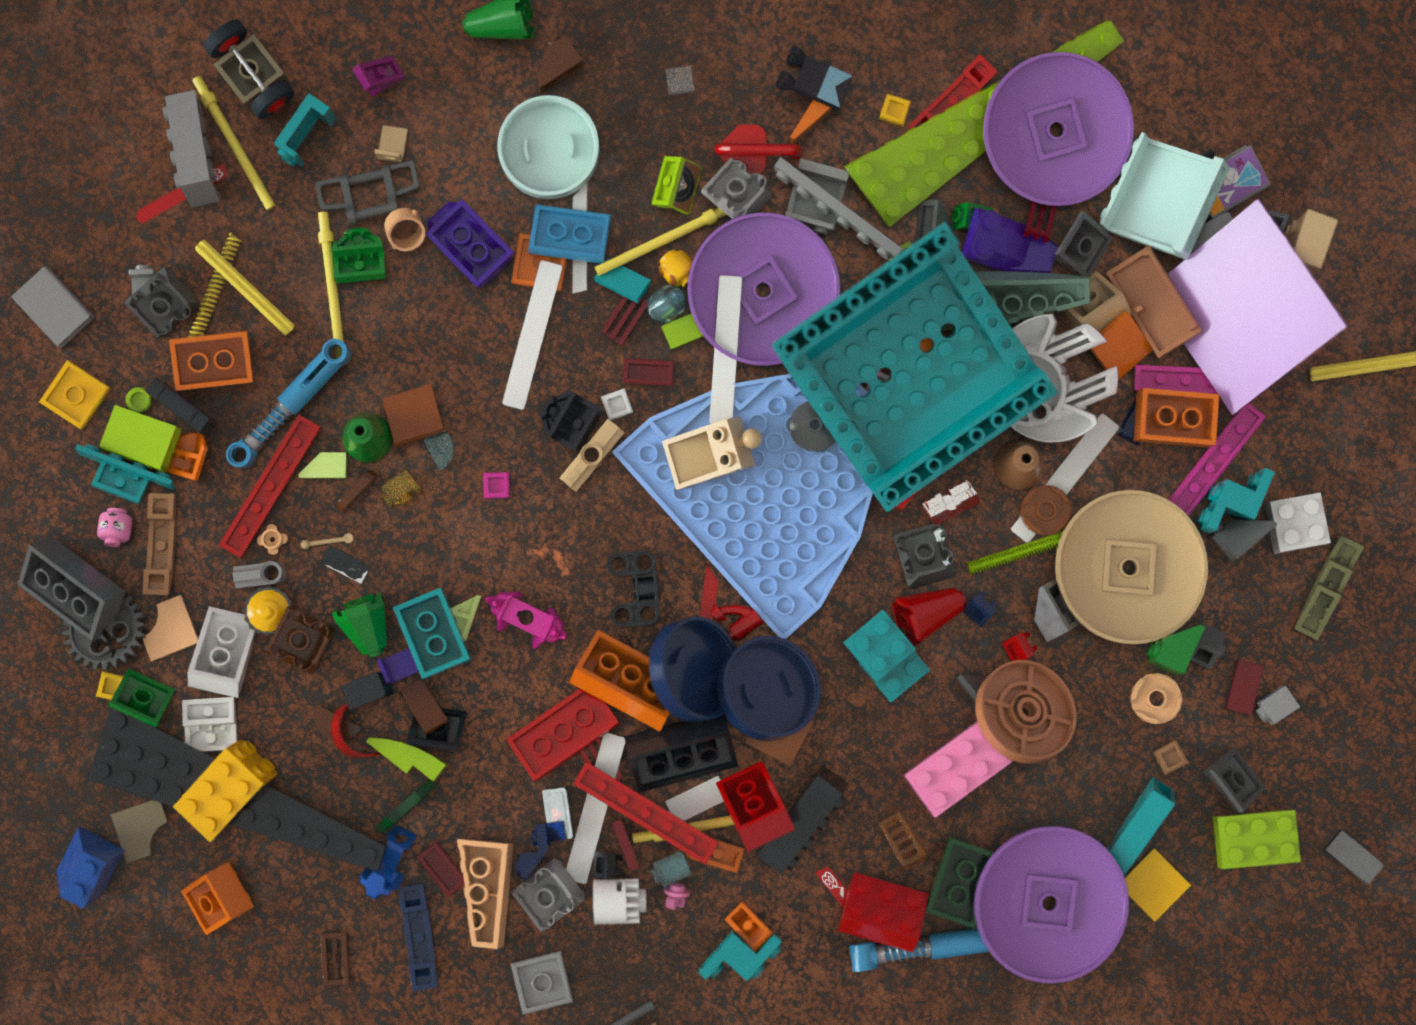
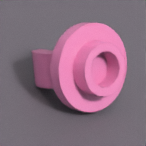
M670 883V886L664 888V893L668 895L665 906L672 910H676V906L684 908L685 897H689L690 891L685 888L684 884Z

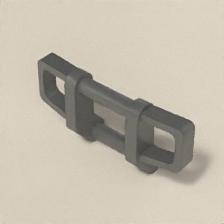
M411 160L390 166L389 164L381 166V169L351 176L344 174L337 178L315 183L320 208L323 211L346 210L349 225L356 224L357 220L388 214L399 209L397 198L417 191L420 187L416 167ZM410 168L413 184L395 192L391 172ZM384 178L388 203L356 210L350 186ZM341 184L345 203L325 204L322 188Z

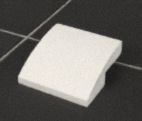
M234 697L182 700L183 726L185 727L186 744L205 753L222 752L225 748L238 741Z

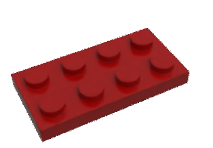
M578 689L506 740L532 780L536 783L620 725L606 702L582 689Z

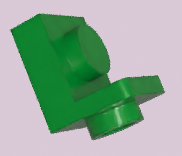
M971 202L955 205L952 213L953 230H969L974 209L980 208L986 211H994V208Z

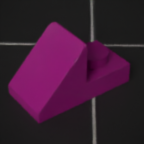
M393 56L358 64L353 69L363 89L368 91L371 96L379 94L405 78Z

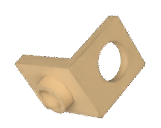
M383 125L379 150L375 149L374 152L377 159L402 163L408 130Z

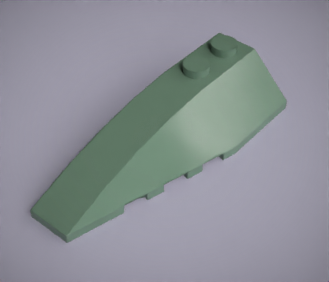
M975 272L1009 324L1019 322L1020 319L1040 316L1047 312L1061 311L1090 303V277L1038 272ZM946 323L942 326L941 330H954V326L952 323Z

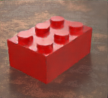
M763 761L716 782L747 852L795 830Z
M854 872L848 886L838 931L913 952L920 937L929 894Z

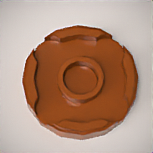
M1043 485L1035 487L1025 495L1021 502L1020 514L1022 522L1028 530L1037 535L1050 536L1059 533L1067 526L1071 519L1070 500L1064 491L1055 486Z

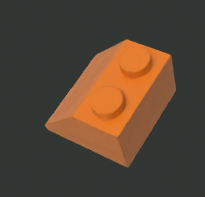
M229 862L208 872L181 890L205 935L212 933L254 907L249 894L244 890L236 871L232 869Z

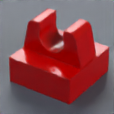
M1021 632L1002 642L1011 661L1026 660L1035 655L1034 652L1037 650V646L1031 647L1027 641V638L1031 636L1030 633Z

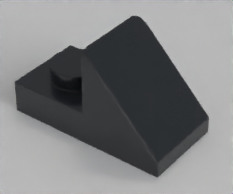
M373 672L340 686L349 710L394 694L390 684H386L382 672Z

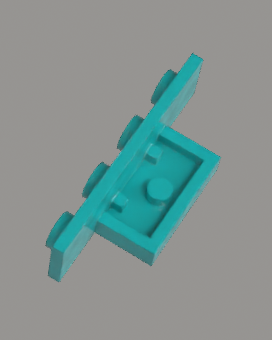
M86 444L85 447L76 445L75 449L80 456L100 463L91 483L92 487L140 505L150 482L172 491L176 487L174 482L170 480L171 476L164 472L157 471L156 474L147 471L148 468L140 463L133 462L131 465L123 462L124 458L119 455L109 453V456L99 453L100 449L90 444Z

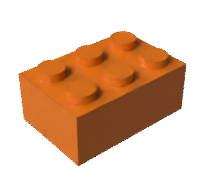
M248 330L169 339L175 391L254 382Z
M1151 388L1138 390L1136 393L1133 442L1204 448L1215 446L1219 394Z

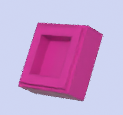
M509 472L483 473L484 499L510 498Z

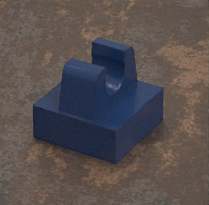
M984 591L979 594L977 593L963 611L981 627L997 610V602L995 600L990 604L983 598L986 595Z

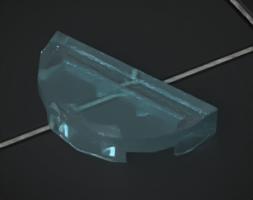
M446 431L423 438L440 472L449 466L454 453L452 438Z

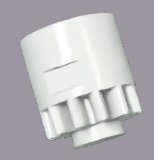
M639 879L594 880V924L640 923V913H646V889H639Z

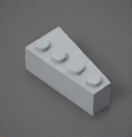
M195 90L165 96L166 106L163 107V114L166 122L169 121L170 128L166 129L169 143H173L174 151H170V157L173 166L177 168V173L174 174L176 188H181L191 208L220 202V194L212 182L217 180L210 158L207 159L208 156L212 155L207 137L203 136L207 131L201 102Z

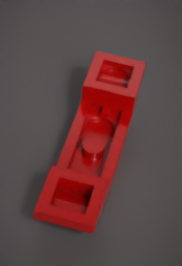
M979 54L962 71V74L908 125V128L912 129L922 125L935 115L945 112L946 109L979 92L992 80L998 71Z

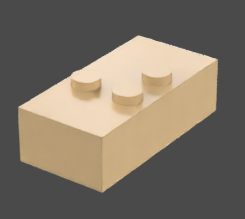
M1308 209L1297 220H1293L1291 225L1288 224L1284 236L1311 275H1313L1323 265L1338 220Z

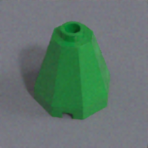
M377 592L375 598L373 594H368L344 604L345 609L340 611L339 607L333 609L332 615L336 624L362 655L369 654V657H374L384 652L383 648L387 646L385 599L382 592Z

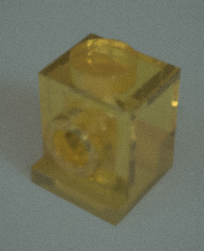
M406 469L381 487L385 492L381 496L390 508L399 503L401 506L408 503L414 497L412 493L415 491L418 494L423 492Z

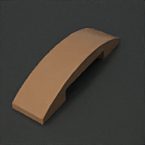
M149 493L147 512L149 531L147 564L143 577V595L169 596L175 556V494Z

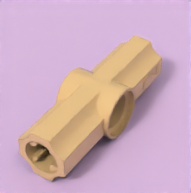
M607 419L591 440L582 447L578 456L559 479L577 492L594 470L602 464L604 458L625 432ZM595 449L599 452V458L595 462H589L585 459V454L588 450Z

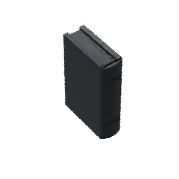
M155 377L145 389L149 395L206 437H209L210 431L219 424L158 377Z

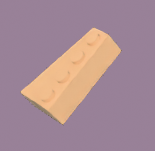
M457 839L458 849L460 848V864L464 877V893L467 899V914L472 946L493 949L503 948L514 844Z

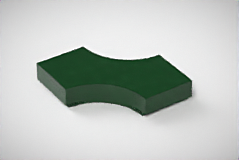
M431 779L425 782L376 826L377 830L381 834L387 832L436 788V784Z

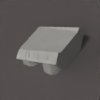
M733 157L723 165L701 190L703 195L731 219L757 213L766 202H769L772 191L766 185L764 176L759 173L751 174L743 162L735 160Z
M555 858L511 891L514 898L540 932L547 930L585 900L584 890L580 889L563 866L562 861Z

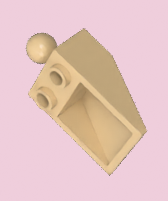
M741 417L724 419L662 441L676 490L754 467L755 463L750 449H755L761 445V433L754 428L745 431Z

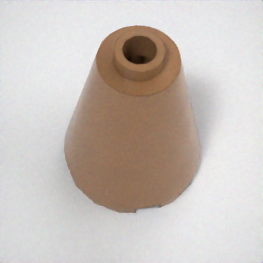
M1016 439L1005 443L998 450L994 460V470L1003 485L1010 489L1024 490L1034 486L1042 478L1045 470V460L1041 450L1034 443L1023 439Z

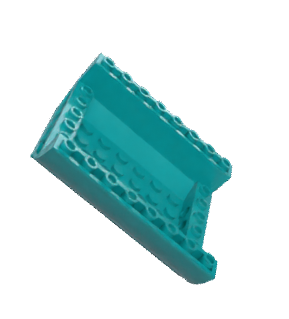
M946 222L771 344L794 382L886 512L896 507L1058 393L1046 373L1036 366L957 247L960 243ZM946 323H952L954 326L953 333L947 337L942 336V326ZM924 338L932 339L933 345L929 351H921L920 342ZM881 368H889L890 377L886 381H880L877 378V373ZM860 383H868L869 392L864 396L857 395L856 387Z

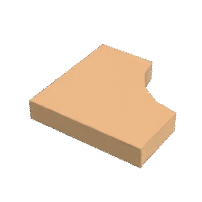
M182 595L157 604L158 618L156 625L146 635V638H143L144 645L152 662L196 645L199 637Z

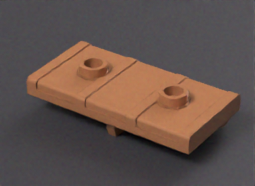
M1145 247L1106 272L1113 285L1123 293L1133 318L1159 359L1203 332L1152 247Z

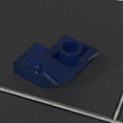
M547 823L536 824L535 830L531 831L533 846L538 845V850L519 853V859H515L516 874H521L522 880L528 879L550 850Z

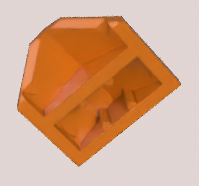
M195 432L180 435L166 473L198 481L208 450L204 435Z

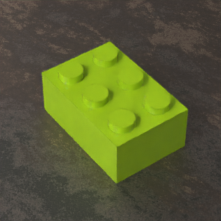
M1284 809L1212 816L1218 868L1231 869L1301 862L1295 810Z

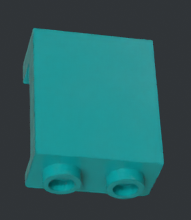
M309 93L274 142L279 150L277 154L292 167L295 164L300 167L304 166L305 163L296 150L317 120L320 119L331 127L337 119L329 106Z

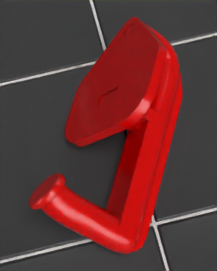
M758 125L737 126L714 149L715 153L725 163L731 157L743 162L751 174H761L765 170L767 156H791L793 159H800L804 153L802 146L798 144H767V134Z

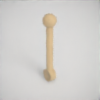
M347 533L344 537L316 541L305 539L301 541L300 546L302 549H308L310 546L339 542L351 544L354 541V537L352 534Z

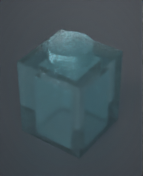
M682 850L653 862L655 868L651 869L656 884L661 882L663 887L692 875Z

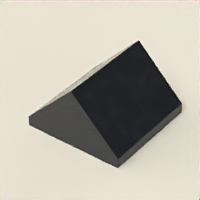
M441 708L448 722L427 735L413 716L407 744L462 751L467 711Z

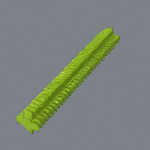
M1063 531L1034 540L1033 542L1031 541L1030 543L1028 542L1027 544L1025 543L1024 545L1022 544L1021 546L1019 545L1018 547L1016 546L1015 548L1013 547L1012 549L1010 548L1009 550L1007 549L1006 551L1004 550L1003 552L1001 551L1000 553L998 552L997 554L967 562L971 575L972 573L975 574V572L978 573V571L981 572V570L984 572V569L987 571V568L990 570V567L993 569V566L996 568V565L999 567V564L1002 566V563L1005 565V562L1008 564V561L1010 563L1012 560L1015 562V559L1018 561V558L1021 560V557L1024 559V556L1027 558V555L1030 557V554L1033 556V553L1036 555V552L1039 554V551L1042 553V550L1045 552V549L1048 551V548L1050 550L1051 547L1054 549V546L1057 548Z

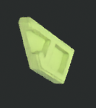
M320 452L299 473V478L347 479V453Z
M479 595L452 607L465 641L467 640L481 599Z

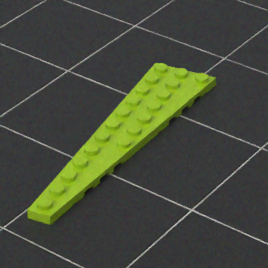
M1107 20L1079 35L1075 40L1063 44L1053 52L1079 54L1098 62L1124 42L1113 23ZM1001 79L946 109L945 112L935 115L922 125L908 130L904 135L895 140H890L877 150L871 151L844 166L887 227H891L986 151L983 136L985 111L992 92Z

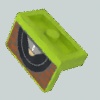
M664 156L651 204L659 208H672L683 214H689L702 167L683 157Z

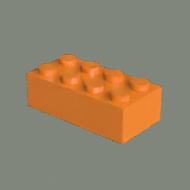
M597 630L577 664L569 683L659 732L670 715V712L658 699L653 688L649 669L650 658Z

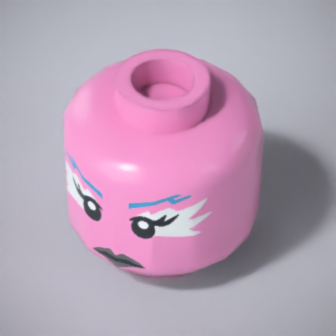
M108 508L106 512L99 516L98 538L105 541L104 544L109 547H119L121 543H126L130 540L132 518L124 509Z

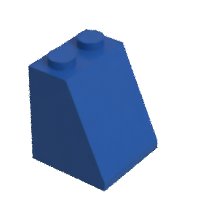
M79 826L56 871L60 897L82 909L90 905L104 894L125 850Z

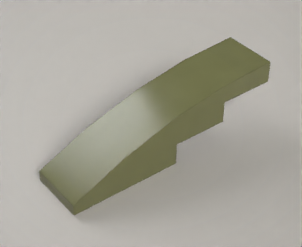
M1340 533L1295 624V630L1316 640L1319 639L1342 597L1341 593L1353 573L1352 569L1364 549L1363 544Z

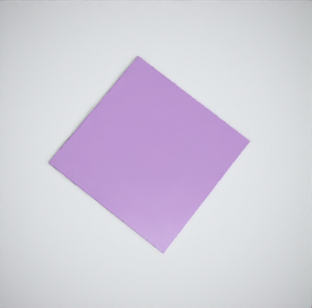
M1259 199L1192 253L1188 260H1184L1168 273L1203 330L1202 333L1184 345L1232 415L1347 327Z

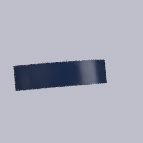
M424 884L399 887L398 894L401 914H403L412 991L437 988V964Z

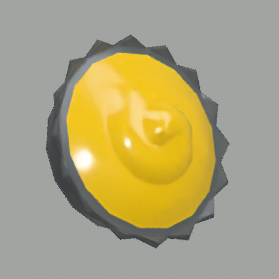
M271 586L259 587L255 592H251L249 598L245 600V607L243 609L245 614L244 620L249 624V628L255 630L257 634L269 636L274 634L286 608L292 606V601L288 599L287 593L282 592L279 588H272Z

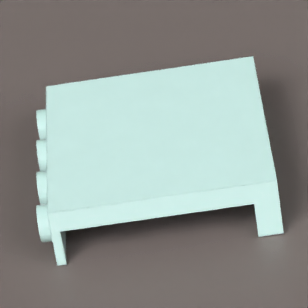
M1142 132L1139 139H1136L1133 143L1129 161L1122 167V176L1118 185H1115L1112 189L1108 207L1104 208L1101 213L1100 225L1109 233L1188 260L1230 167L1222 158L1214 156L1212 160L1150 139L1146 133Z

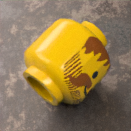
M673 249L667 252L659 261L661 264L659 267L660 274L672 287H679L681 285L684 288L687 287L689 272L693 262L692 259L682 250L676 251Z

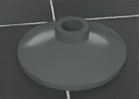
M808 401L795 409L790 418L789 427L791 436L797 445L805 450L815 452L825 450L834 444L835 439ZM814 420L820 423V427L817 430H813L810 427V423Z

